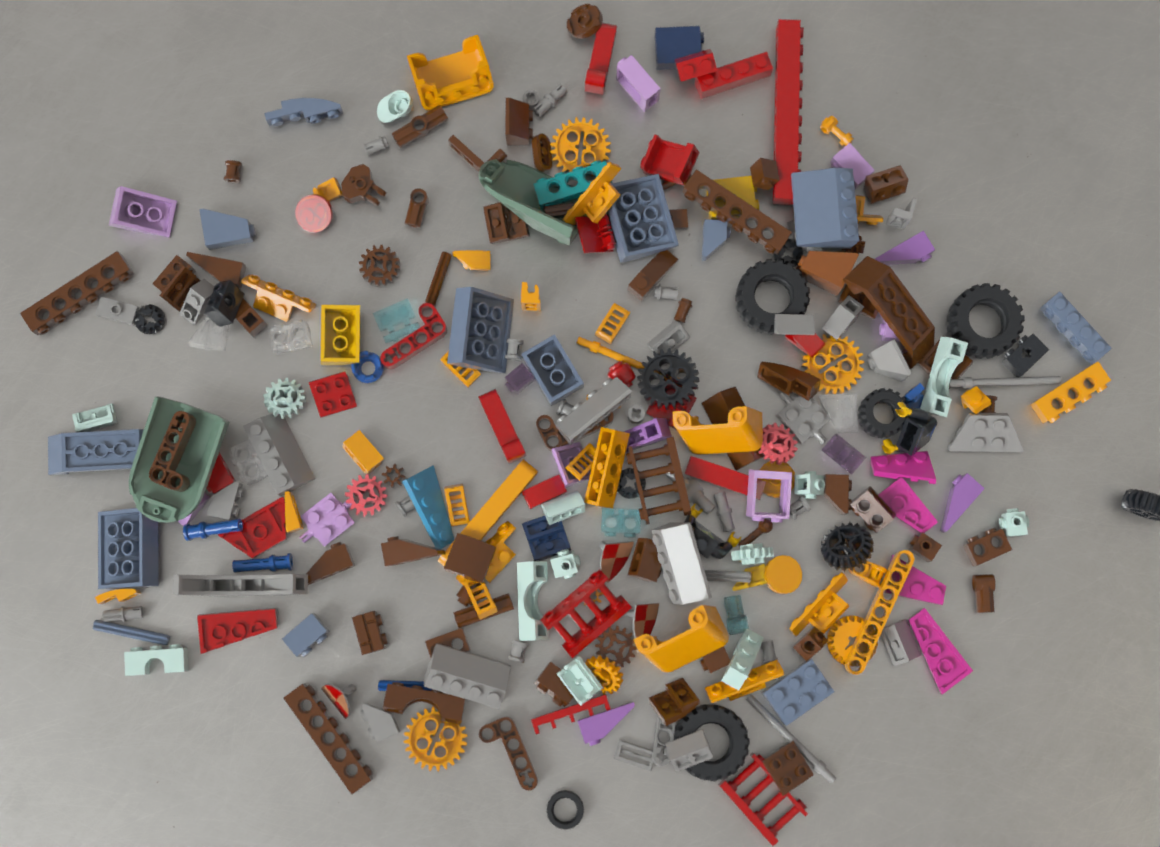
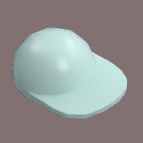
M404 90L392 92L378 104L377 115L379 120L383 123H389L397 118L407 116L412 110L413 100Z

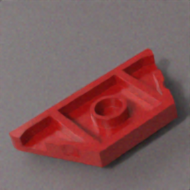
M282 496L242 519V531L218 534L219 537L249 557L255 558L287 540L285 498Z

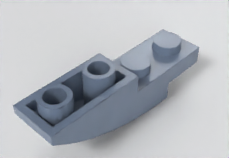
M297 98L281 101L282 109L264 113L269 126H280L283 122H295L300 120L301 117H304L307 123H319L321 119L339 117L340 114H343V110L340 104L329 100Z

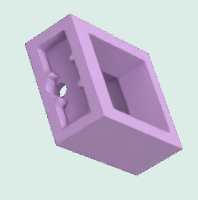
M632 55L628 58H622L617 64L616 79L641 109L646 112L659 101L661 88Z
M749 470L746 516L752 517V521H764V518H771V522H783V519H789L792 472ZM757 478L781 480L779 513L755 512Z

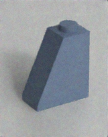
M199 209L205 246L209 250L254 242L253 236L256 235L255 227L253 224L251 225L248 219L207 209Z

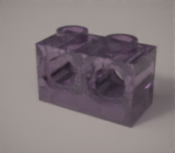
M837 433L833 435L822 449L825 454L851 475L867 458Z

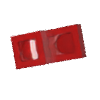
M556 475L522 491V494L529 509H532L565 494L567 490L560 475Z

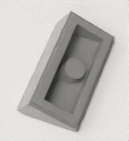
M775 314L774 333L815 335L814 316Z
M675 320L648 342L647 345L653 352L655 351L660 355L661 349H663L664 353H667L668 348L671 349V352L675 351L690 336L681 323Z

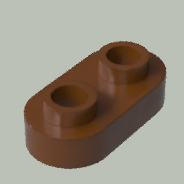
M541 133L533 137L532 150L535 167L540 172L551 169L553 162L550 140L545 134Z

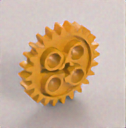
M576 117L575 123L568 119V126L562 123L563 130L556 129L558 136H552L556 142L550 144V146L555 148L551 151V154H556L553 161H559L556 167L563 166L562 172L567 170L572 172L574 168L583 166V168L591 166V163L584 161L586 154L593 155V162L599 160L601 162L603 160L609 161V157L605 154L611 153V150L606 148L611 145V142H605L609 138V135H603L605 128L599 130V123L592 125L593 119L586 123L585 117H583L582 122H579ZM584 132L583 147L586 149L582 150L581 164L578 165V149L575 147H579L580 133ZM570 133L577 135L578 139L575 142H570L567 139ZM587 136H594L596 138V142L594 144H588L586 142ZM573 152L576 157L573 161H568L565 158V154Z
M823 334L822 341L825 343V346L813 358L809 355L802 357L803 360L807 361L801 365V367L807 368L804 372L820 379L818 392L824 388L825 394H828L830 390H832L833 395L837 393V390L843 394L844 387L849 391L851 389L850 384L855 386L857 384L855 379L862 377L858 372L864 371L863 368L859 367V365L864 364L863 360H859L863 353L856 352L860 347L852 346L854 340L850 343L847 342L848 336L844 339L840 337L836 340L831 335L827 338ZM831 347H837L840 350V355H834L831 352ZM844 354L847 355L845 359L839 361L835 366H831L821 374L819 373V370L828 366L830 362L836 361ZM815 358H823L824 365H818L815 362ZM842 363H848L851 367L850 371L843 370ZM826 373H832L835 380L828 381Z
M432 707L430 713L425 708L424 715L417 712L418 719L411 718L413 725H406L410 732H404V736L409 737V739L404 740V744H409L405 751L412 752L409 759L415 757L414 764L417 765L421 762V769L428 765L430 772L433 766L436 767L437 772H439L440 766L447 770L448 763L454 766L453 759L455 758L459 761L461 759L458 753H465L461 746H467V743L462 741V739L467 738V734H462L466 727L441 721L440 714L435 712L434 707ZM429 721L435 722V730L428 731L425 728L426 723ZM444 723L443 729L439 734V740L441 741H437L431 754L427 755L432 744L430 737H435L440 724ZM450 729L454 732V737L446 739L443 736V732ZM420 739H425L428 742V746L425 749L417 747V742ZM442 747L445 749L446 754L443 757H437L435 750Z

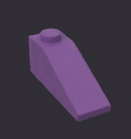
M922 231L878 256L875 260L885 265L914 264L919 261L924 263L932 258L931 254L935 251V248L925 232Z
M656 418L624 431L630 433L626 452H629L628 447L632 446L633 450L672 437L667 419Z
M968 473L962 476L959 474L952 482L954 486L950 489L940 531L943 533L951 528L985 489Z
M634 702L578 720L585 744L589 743L592 746L601 743L600 739L604 738L635 707Z

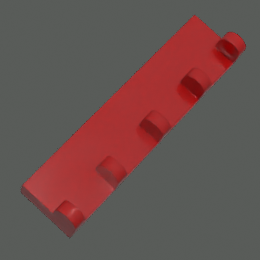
M606 694L590 699L581 706L578 703L531 719L535 734L540 733L539 725L551 722L553 729L557 728L554 720L566 716L570 717L571 723L575 722L573 714L587 709L590 716H593L592 708L605 704L607 711L611 710Z

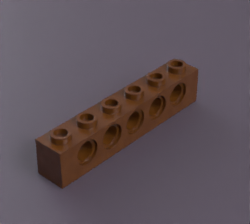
M697 169L683 188L682 192L688 200L692 202L695 200L701 204L700 207L703 210L716 214V218L724 223L727 221L735 231L748 235V239L753 243L757 244L759 242L770 254H778L792 233ZM706 189L709 195L706 197L701 196L699 190ZM718 199L723 200L725 206L718 207L715 201ZM738 210L741 216L735 218L731 215V211ZM747 221H755L757 227L750 228L747 225ZM770 231L772 238H765L763 232Z
M116 251L20 314L31 332L36 335H43L53 325L64 322L70 314L80 312L84 305L97 301L98 296L111 292L115 288L114 286L120 282L128 281L134 272L123 255ZM114 270V275L111 278H107L108 272ZM98 280L97 287L91 288L92 282ZM78 291H82L81 297L75 299V294ZM65 301V307L63 309H59V304ZM49 311V317L43 320V314Z
M303 683L283 699L349 792L354 794L373 780L371 776L373 772L367 764L364 766L360 761L362 757L357 749L350 747L348 736L344 732L340 733L337 728L339 724L333 716H328L326 713L328 709L321 700L318 702L314 696L316 692L310 684L307 686L306 683ZM305 700H309L312 703V708L309 711L303 708ZM316 716L323 718V725L321 727H317L314 724ZM327 732H332L335 736L332 743L327 742L325 739ZM339 748H343L346 751L344 759H340L337 756ZM350 764L357 766L358 772L356 775L348 772Z

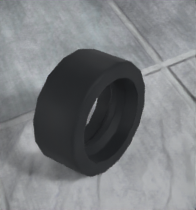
M564 790L557 792L550 798L546 811L552 825L566 830L574 828L580 823L584 814V806L577 794ZM569 798L576 804L577 813L571 821H560L554 815V805L558 800Z

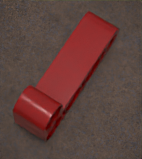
M602 23L596 32L590 66L586 74V92L604 94L617 25Z
M423 303L418 309L421 320L425 325L382 352L380 360L385 368H397L446 335V324L431 303ZM426 309L433 311L429 317L423 316V312ZM437 324L443 326L442 331L439 333L433 331L434 326ZM420 335L427 336V340L423 343H419L417 338ZM409 345L411 350L408 353H402L401 349L403 346ZM395 351H398L401 358H398ZM388 356L392 358V363L387 360Z
M496 389L478 396L508 463L510 464L525 457L524 448Z

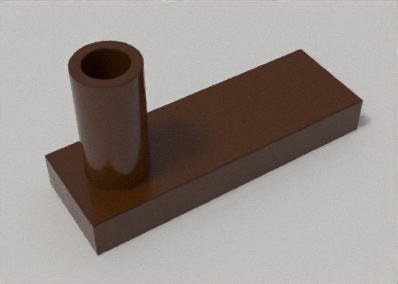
M452 135L448 139L449 146L479 172L484 162L457 137ZM499 148L488 161L497 159L499 162H503L507 154Z

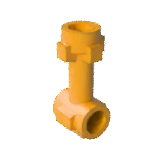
M834 116L826 117L822 121L820 129L825 134L830 132L835 134L841 140L839 144L842 146L851 144L854 140L851 133L845 134L836 126L838 120Z

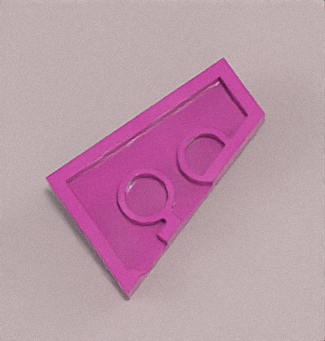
M928 451L916 452L912 456L907 453L870 457L874 476L893 479L904 477L911 478V481L918 482L919 479L929 481V484H936V476Z
M903 477L897 479L878 494L896 514L897 518L920 533H925L938 523Z
M900 559V562L905 565L906 562ZM912 566L899 596L943 605L946 585ZM894 571L891 575L892 580L898 582L900 574ZM886 589L884 592L887 594H892V592L889 589Z

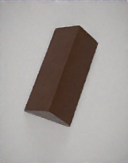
M736 386L720 391L701 403L711 424L728 423L729 412L735 407L745 406ZM761 448L753 452L727 453L735 471L765 456L764 453L759 454Z

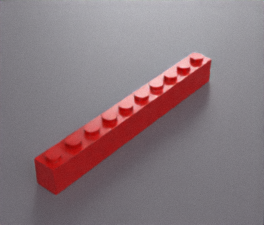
M778 19L776 26L773 161H776L779 181L773 186V204L793 205L791 174L801 172V169H798V163H801L802 152L798 151V147L802 143V133H799V127L802 126V115H799V109H802L803 99L799 97V91L803 89V80H800V74L803 73V62H800V56H803V45L800 44V38H803L804 27H801V20Z

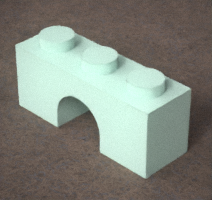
M748 628L745 630L736 645L733 658L726 668L721 680L722 682L737 690L741 688L750 673L764 637Z
M182 644L170 645V649H162V646H150V650L143 651V647L130 648L131 652H124L125 676L150 674V664L156 658L163 662L165 673L189 671L188 648H182Z

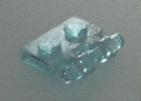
M408 299L373 313L380 331L388 329L390 333L383 337L385 343L396 342L399 340L398 338L411 334L420 328L418 322L410 324L409 320L416 316ZM404 322V328L397 331L394 330V326Z

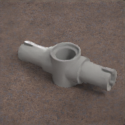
M666 474L671 481H676L674 474ZM683 476L689 503H696L707 514H710L716 506L704 496L702 486L693 478L689 479Z

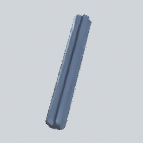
M95 620L93 623V630L161 645H168L170 636L101 620Z

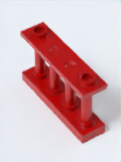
M600 569L591 574L589 579L540 619L548 631L554 627L566 642L562 646L572 658L632 608L622 595L616 598L605 585V582L609 579ZM597 589L610 602L602 611L590 597ZM583 601L595 615L588 623L574 609ZM567 614L581 628L573 636L559 622Z
M752 753L750 756L754 761L732 782L722 780L718 785L768 842L774 846L779 842L776 838L777 832L799 812L806 817L808 815L805 811L807 806L800 799L796 801L789 792L784 796L779 792L762 809L753 812L749 808L750 802L774 781L762 762L765 759L760 754L756 756ZM761 767L768 776L746 796L743 795L740 798L736 793L737 787L755 770ZM787 797L794 806L772 827L769 826L767 828L762 822L765 820L764 817Z

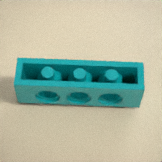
M595 161L590 164L591 166L585 168L579 166L574 168L572 172L566 174L565 172L555 174L553 178L537 180V183L533 185L541 210L545 206L557 205L579 198L592 182L585 179L586 176L592 174L597 177L602 168L607 165L606 161ZM571 180L578 182L575 187L567 185ZM552 186L560 188L556 193H552L549 190Z

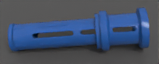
M241 519L208 524L204 521L196 525L185 524L183 526V536L186 541H191L193 538L201 537L206 539L209 535L242 531L243 522Z
M288 553L285 556H276L274 554L269 556V558L233 560L232 568L234 573L269 569L272 572L280 569L292 571L293 557L291 553Z

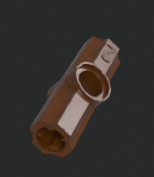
M438 105L421 116H415L410 123L391 134L397 145L402 148L419 137H425L430 130L447 121L448 117L443 108ZM417 124L425 125L424 128L420 130L415 128Z
M509 593L493 598L497 612L486 618L479 619L474 606L453 612L458 628L514 610Z

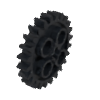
M668 348L667 353H664L663 349H661L660 355L654 351V358L647 356L648 363L642 362L644 369H638L641 375L637 376V380L640 381L637 385L638 388H643L640 390L641 395H645V401L651 399V406L657 403L658 409L662 405H665L666 410L669 409V405L676 409L677 403L683 407V400L690 402L688 396H695L692 389H698V385L695 383L700 382L699 377H696L699 374V371L695 369L697 367L696 363H691L692 358H686L685 352L679 355L678 349L674 353L671 352L670 348ZM663 364H670L668 369H661ZM680 373H685L686 377L683 379H678L677 375ZM654 379L660 380L657 385L650 384ZM671 388L676 390L672 395L666 393Z

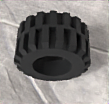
M880 388L879 390L872 391L862 400L858 408V419L861 420L859 424L864 426L866 433L869 432L871 433L870 436H878V438L882 439L884 437L889 438L902 430L906 417L909 415L900 417L895 409H901L897 403L906 400L904 396L902 398L899 396L901 393L898 391L893 392V389L890 388L888 390ZM884 403L892 409L893 420L891 423L883 424L876 420L873 414L876 404Z

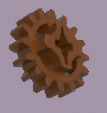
M373 245L372 251L366 249L367 255L361 254L364 261H359V265L362 266L359 271L360 273H365L362 277L364 280L368 279L369 284L375 281L377 287H379L380 282L386 286L387 280L391 283L393 282L392 276L398 277L395 271L400 270V266L396 265L400 260L395 258L397 255L395 251L390 253V247L384 250L383 245H380L379 249ZM371 260V266L367 269L368 261ZM375 260L382 264L384 271L377 267ZM391 262H392V268H391V270H390V272H389V271H388V266H389V265L391 264Z
M616 626L615 630L609 627L608 633L604 631L602 633L603 637H597L600 644H595V647L600 650L596 652V655L601 654L604 660L607 657L605 654L611 653L615 655L617 660L609 659V662L615 661V667L617 664L624 667L623 662L626 661L630 664L629 657H635L632 650H637V647L633 646L635 642L630 638L633 633L626 634V628L619 631V626ZM616 634L623 635L627 640L621 641L617 639ZM609 636L610 642L607 647L603 648V643ZM614 641L617 644L625 643L624 646L619 648L618 653L615 650L607 651V649L613 646ZM629 647L628 654L623 658L622 652L624 648Z

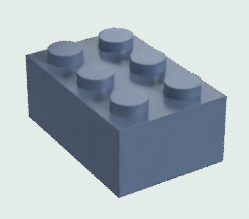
M555 334L522 353L524 362L551 406L584 387L582 379Z
M809 659L761 693L783 725L787 726L835 691L814 661Z

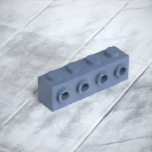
M1058 292L1040 307L1043 314L1055 324L1058 331L1066 336L1070 344L1090 364L1097 362L1112 349L1061 292Z

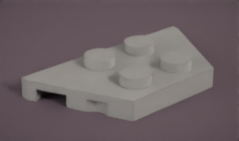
M968 413L964 424L956 432L957 436L948 445L949 451L1023 452V447L1008 413H977L976 415Z

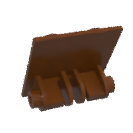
M794 741L783 745L777 752L762 761L783 796L814 775Z

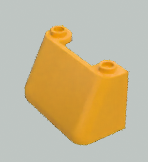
M478 35L468 37L463 41V51L427 61L423 53L407 55L417 92L424 109L431 110L438 105L444 107L487 94L493 89L494 84L489 64Z
M747 406L735 407L729 412L728 423L711 425L701 424L698 416H691L688 412H673V425L690 452L694 454L753 452L759 450L762 446V412Z
M701 605L689 614L688 620L691 629L667 641H660L657 636L648 634L641 635L633 640L640 653L659 670L669 673L724 647L728 643L729 635L715 606Z

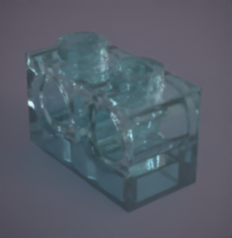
M602 508L601 533H605V536L616 537V533L624 534V537L635 538L636 534H640L641 518L639 510ZM608 518H614L617 524L615 527L609 528L606 526L605 521ZM627 519H633L636 522V526L633 529H628L625 526Z

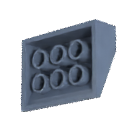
M829 168L792 173L796 245L799 247L851 249L859 242L853 169Z
M659 174L612 183L621 195L606 213L609 216L608 219L612 227L611 231H613L612 235L616 242L620 263L640 259L679 246Z
M474 287L456 288L447 364L505 374L507 364L505 355H507L508 351L507 339L510 338L514 299Z
M137 508L98 512V589L159 586L158 522L147 518Z

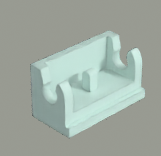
M112 403L72 414L76 432H91L118 424Z
M580 656L564 666V669L557 673L580 706L596 696L603 688Z

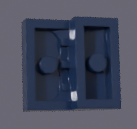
M542 516L522 523L534 561L551 558V556L558 555L557 552L568 549L571 551L562 521L549 525L546 516Z

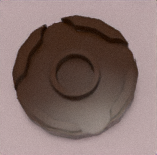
M580 5L571 12V17L567 20V28L571 35L578 39L590 37L601 27L603 15L595 5Z

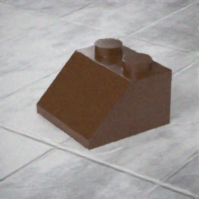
M506 98L505 135L507 146H529V140L533 139V128H529V121H533V110H529L528 103L512 98Z

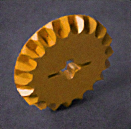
M845 616L838 619L831 626L827 635V646L830 654L837 662L845 664L853 646H848L850 642L848 638H854L858 635L865 620L864 618ZM871 624L867 627L869 635L875 633V629ZM877 641V643H876V646H875V648H874V650H873V652H872V654H871L869 660H871V658L873 657V655L876 653V649H877V646H878V641ZM865 642L860 643L858 647L861 653H865L868 648ZM853 660L850 667L859 666V662Z

